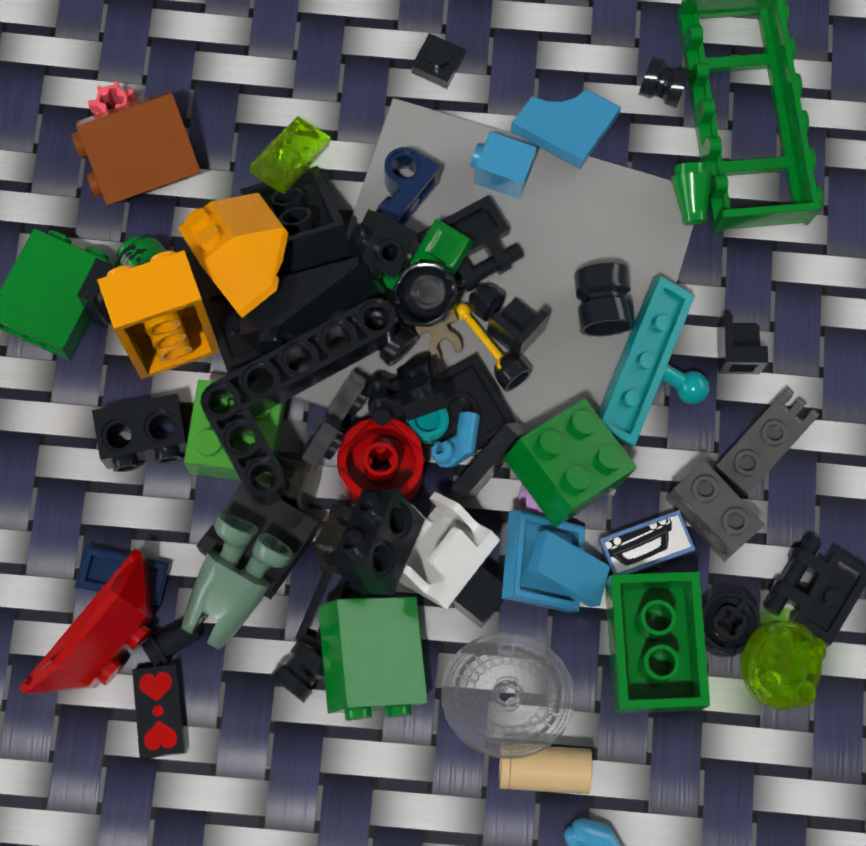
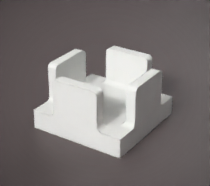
M434 492L429 499L436 507L427 518L412 505L425 520L399 582L447 610L500 539L492 530L478 524L459 503Z

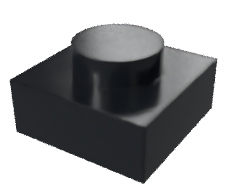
M429 33L412 64L411 73L448 89L465 56V49Z

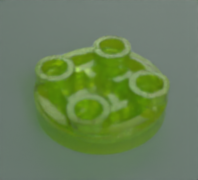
M774 620L760 626L748 640L742 657V676L748 692L760 704L775 709L788 710L798 706L807 707L811 705L816 697V687L822 671V660L826 656L825 643L822 639L815 637L805 626L796 622Z

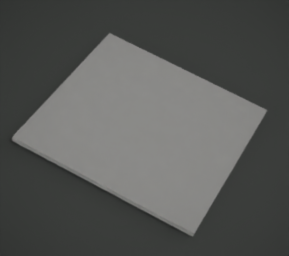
M393 98L346 231L348 240L354 227L362 223L368 208L376 212L386 197L390 196L393 199V196L387 191L385 186L384 166L388 154L400 147L414 149L440 166L439 184L405 224L406 227L419 233L430 227L435 219L441 221L489 195L509 227V235L498 240L499 244L504 250L517 243L524 257L511 264V269L501 275L496 272L480 281L479 285H491L505 294L504 304L498 314L516 298L535 315H538L541 310L549 314L546 330L520 357L532 370L530 376L511 391L505 392L497 382L494 375V366L497 360L464 320L458 319L457 322L447 325L448 330L459 337L462 345L461 352L455 353L452 343L447 340H443L437 345L441 357L439 362L442 371L476 354L516 422L528 432L584 398L598 415L632 329L612 336L595 337L583 335L579 327L578 307L584 302L576 298L574 274L583 267L598 263L626 265L629 270L631 291L625 294V298L629 299L633 304L635 322L654 278L662 276L677 284L694 225L682 224V215L671 180L594 157H589L582 168L579 169L516 134ZM490 131L537 147L534 165L521 199L474 183L476 168L470 167L471 159L477 144L485 145ZM400 169L394 173L397 177L405 179L414 175L408 169ZM416 239L411 247L414 254L420 246ZM483 248L465 259L470 267H473L489 257ZM382 285L388 293V302L395 310L393 291ZM476 289L468 293L465 290L458 293L456 306L460 303H465L469 306L470 293L478 295ZM471 310L470 315L503 355L512 354L487 333L488 321L484 322ZM398 316V323L402 327L410 328L417 335L415 327ZM430 332L418 336L416 344L409 353L391 367H388L380 359V352L376 351L293 396V398L328 408L351 370L366 379L365 387L362 391L367 393L366 385L372 373L380 371L390 379L397 376V368L403 366L408 360L419 356L430 357L429 344L432 339ZM340 337L329 346V349L342 351L349 346L350 342L346 338ZM309 359L301 361L298 372L306 371L312 362ZM368 396L355 417L365 420L371 419L368 412ZM404 414L392 418L406 424V417ZM620 444L624 451L627 453L628 447ZM484 448L480 449L479 451L475 452L474 454H478V455H479V454L483 451ZM616 489L607 495L614 496Z

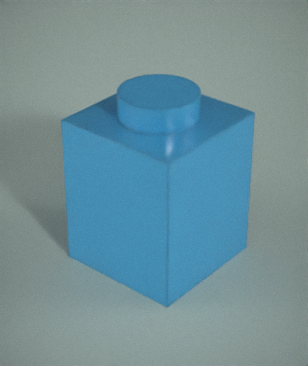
M490 131L485 145L478 143L471 159L470 167L476 168L474 183L521 199L534 165L537 147Z

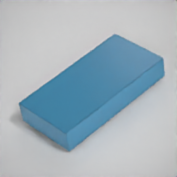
M546 530L537 532L526 572L589 607H595L601 604L610 566Z

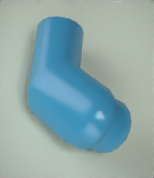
M460 412L456 435L443 443L437 441L432 446L431 456L440 467L452 468L473 456L476 451L480 415L473 412Z
M586 818L574 820L572 825L568 826L564 831V838L568 846H621L614 832L607 824Z

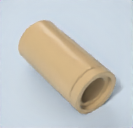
M501 743L500 750L503 751H500V754L519 755H500L499 789L577 794L590 793L592 780L591 749L553 746L540 747L535 745L516 746V744L513 747H503Z

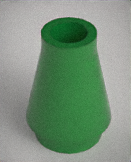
M688 162L674 166V175L671 176V182L682 215L683 225H699L707 222V207L712 173L707 170V163Z

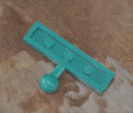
M662 276L654 278L651 282L635 326L632 329L598 412V416L618 443L626 447L636 445L661 380L676 388L679 399L690 405L703 402L710 390L709 382L703 374L696 371L682 373L668 365L695 295Z

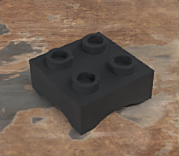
M256 480L253 481V486L259 490H267ZM241 482L222 513L242 518L257 526L259 530L239 560L238 570L246 567L252 555L253 545L262 533H269L275 536L293 552V557L287 566L283 568L271 567L263 576L271 583L264 596L271 600L319 532V522L282 499L271 505H260L254 502ZM214 524L196 545L198 550L205 556L209 550L221 552L224 540L217 535Z

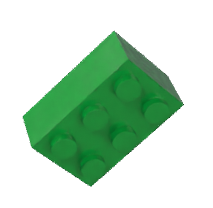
M700 572L611 575L606 581L605 592L614 714L701 711L709 707L710 696Z

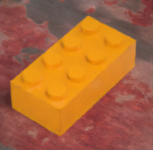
M185 250L177 253L174 251H164L154 255L150 262L136 267L130 265L119 266L110 270L106 277L97 279L113 329L141 379L220 353Z

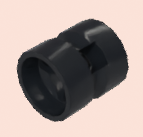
M598 263L583 267L575 272L576 298L584 302L578 307L579 327L583 335L595 337L612 336L634 328L633 304L629 299L625 298V294L631 291L629 270L626 265Z

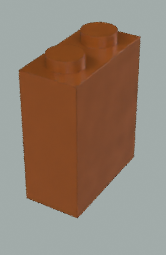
M170 89L76 121L78 132L71 134L79 158L88 156L93 172L86 174L94 197L103 195L106 206L201 173Z

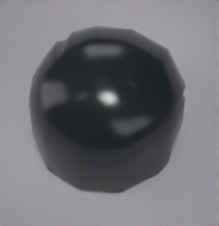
M417 262L403 270L393 287L395 312L412 326L433 327L446 321L454 312L458 301V289L455 278L449 270L436 262Z

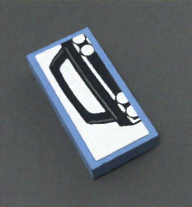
M680 510L600 538L598 541L605 561L610 566L609 571L611 575L635 574L695 551Z

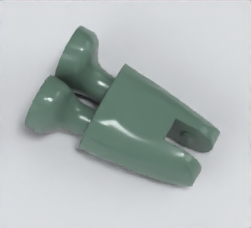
M220 513L214 523L217 535L224 540L221 552L215 550L208 551L194 583L181 626L182 630L193 635L207 614L216 618L218 621L213 627L207 644L217 650H220L237 633L263 598L271 584L263 577L269 568H283L290 563L293 557L291 549L281 540L269 533H262L253 545L252 555L246 567L238 570L239 560L259 529L242 518L226 513Z

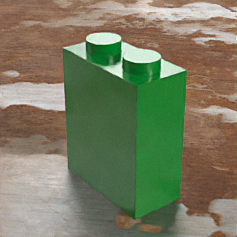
M34 228L0 290V330L71 361L92 322L77 294L95 259L98 258L110 263L108 261L109 257L100 250L90 246L83 250L71 245L72 241L57 231L49 230L48 234Z
M416 597L336 599L318 607L328 714L344 713L345 720L351 721L372 718V711L384 710L385 718L410 716L412 715V707L428 703Z

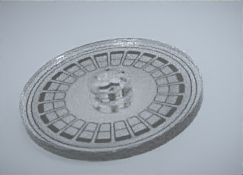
M496 633L471 641L454 655L443 676L441 703L449 726L466 745L491 757L518 759L532 756L545 750L562 735L572 715L574 687L565 664L549 647L525 635ZM508 688L514 689V698L510 697L506 702L500 699L501 692H506Z

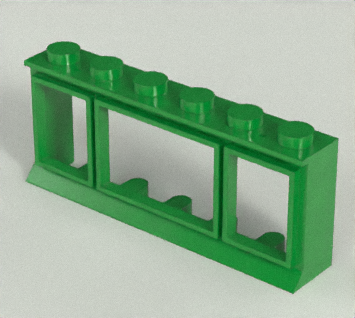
M682 0L677 12V21L685 68L691 70L687 82L700 161L707 163V170L712 173L708 200L712 234L727 229L799 223L809 225L822 208L823 193L821 187L815 183L816 154L812 147L809 148L808 144L809 116L806 110H802L800 100L803 85L801 75L795 72L793 60L796 55V45L794 38L789 37L788 34L789 6L787 1ZM758 15L764 54L705 57L703 28L700 25L699 19ZM767 69L782 157L723 161L721 152L722 141L718 135L715 117L716 105L714 99H712L709 73ZM785 171L791 204L731 209L727 176Z

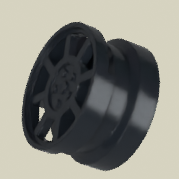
M723 592L711 597L702 605L706 651L718 657H732L751 647L757 640L761 629V619L756 606L747 597L735 592Z

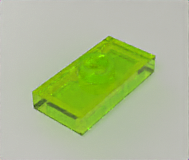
M297 116L251 163L250 174L284 194L326 150L331 137Z

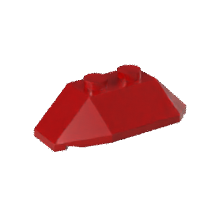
M134 548L77 619L18 687L23 693L42 694L96 688L100 683L106 686L114 679L123 666L119 662L121 657L129 648L134 651L138 649L147 639L146 636L151 633V629L147 626L154 618L151 603L149 558L145 554Z

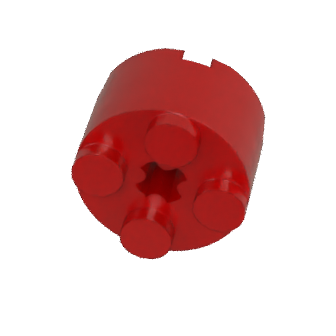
M373 418L357 423L344 435L343 441L339 446L337 467L341 486L348 498L355 504L362 490L397 489L410 502L419 491L424 475V453L418 436L409 426L396 419H391L388 424L383 426L377 425ZM376 460L379 463H383L385 460H388L389 469L386 471L383 469L375 471L373 461Z

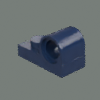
M400 147L388 154L384 166L385 186L387 191L393 196V199L390 196L386 197L376 212L405 226L439 184L440 166L414 149ZM400 169H408L414 175L405 179L397 177L394 173Z

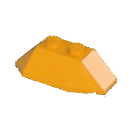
M259 193L211 201L203 208L192 211L186 217L184 223L178 227L199 264L242 318L277 291L279 278L276 275L283 262L288 232Z

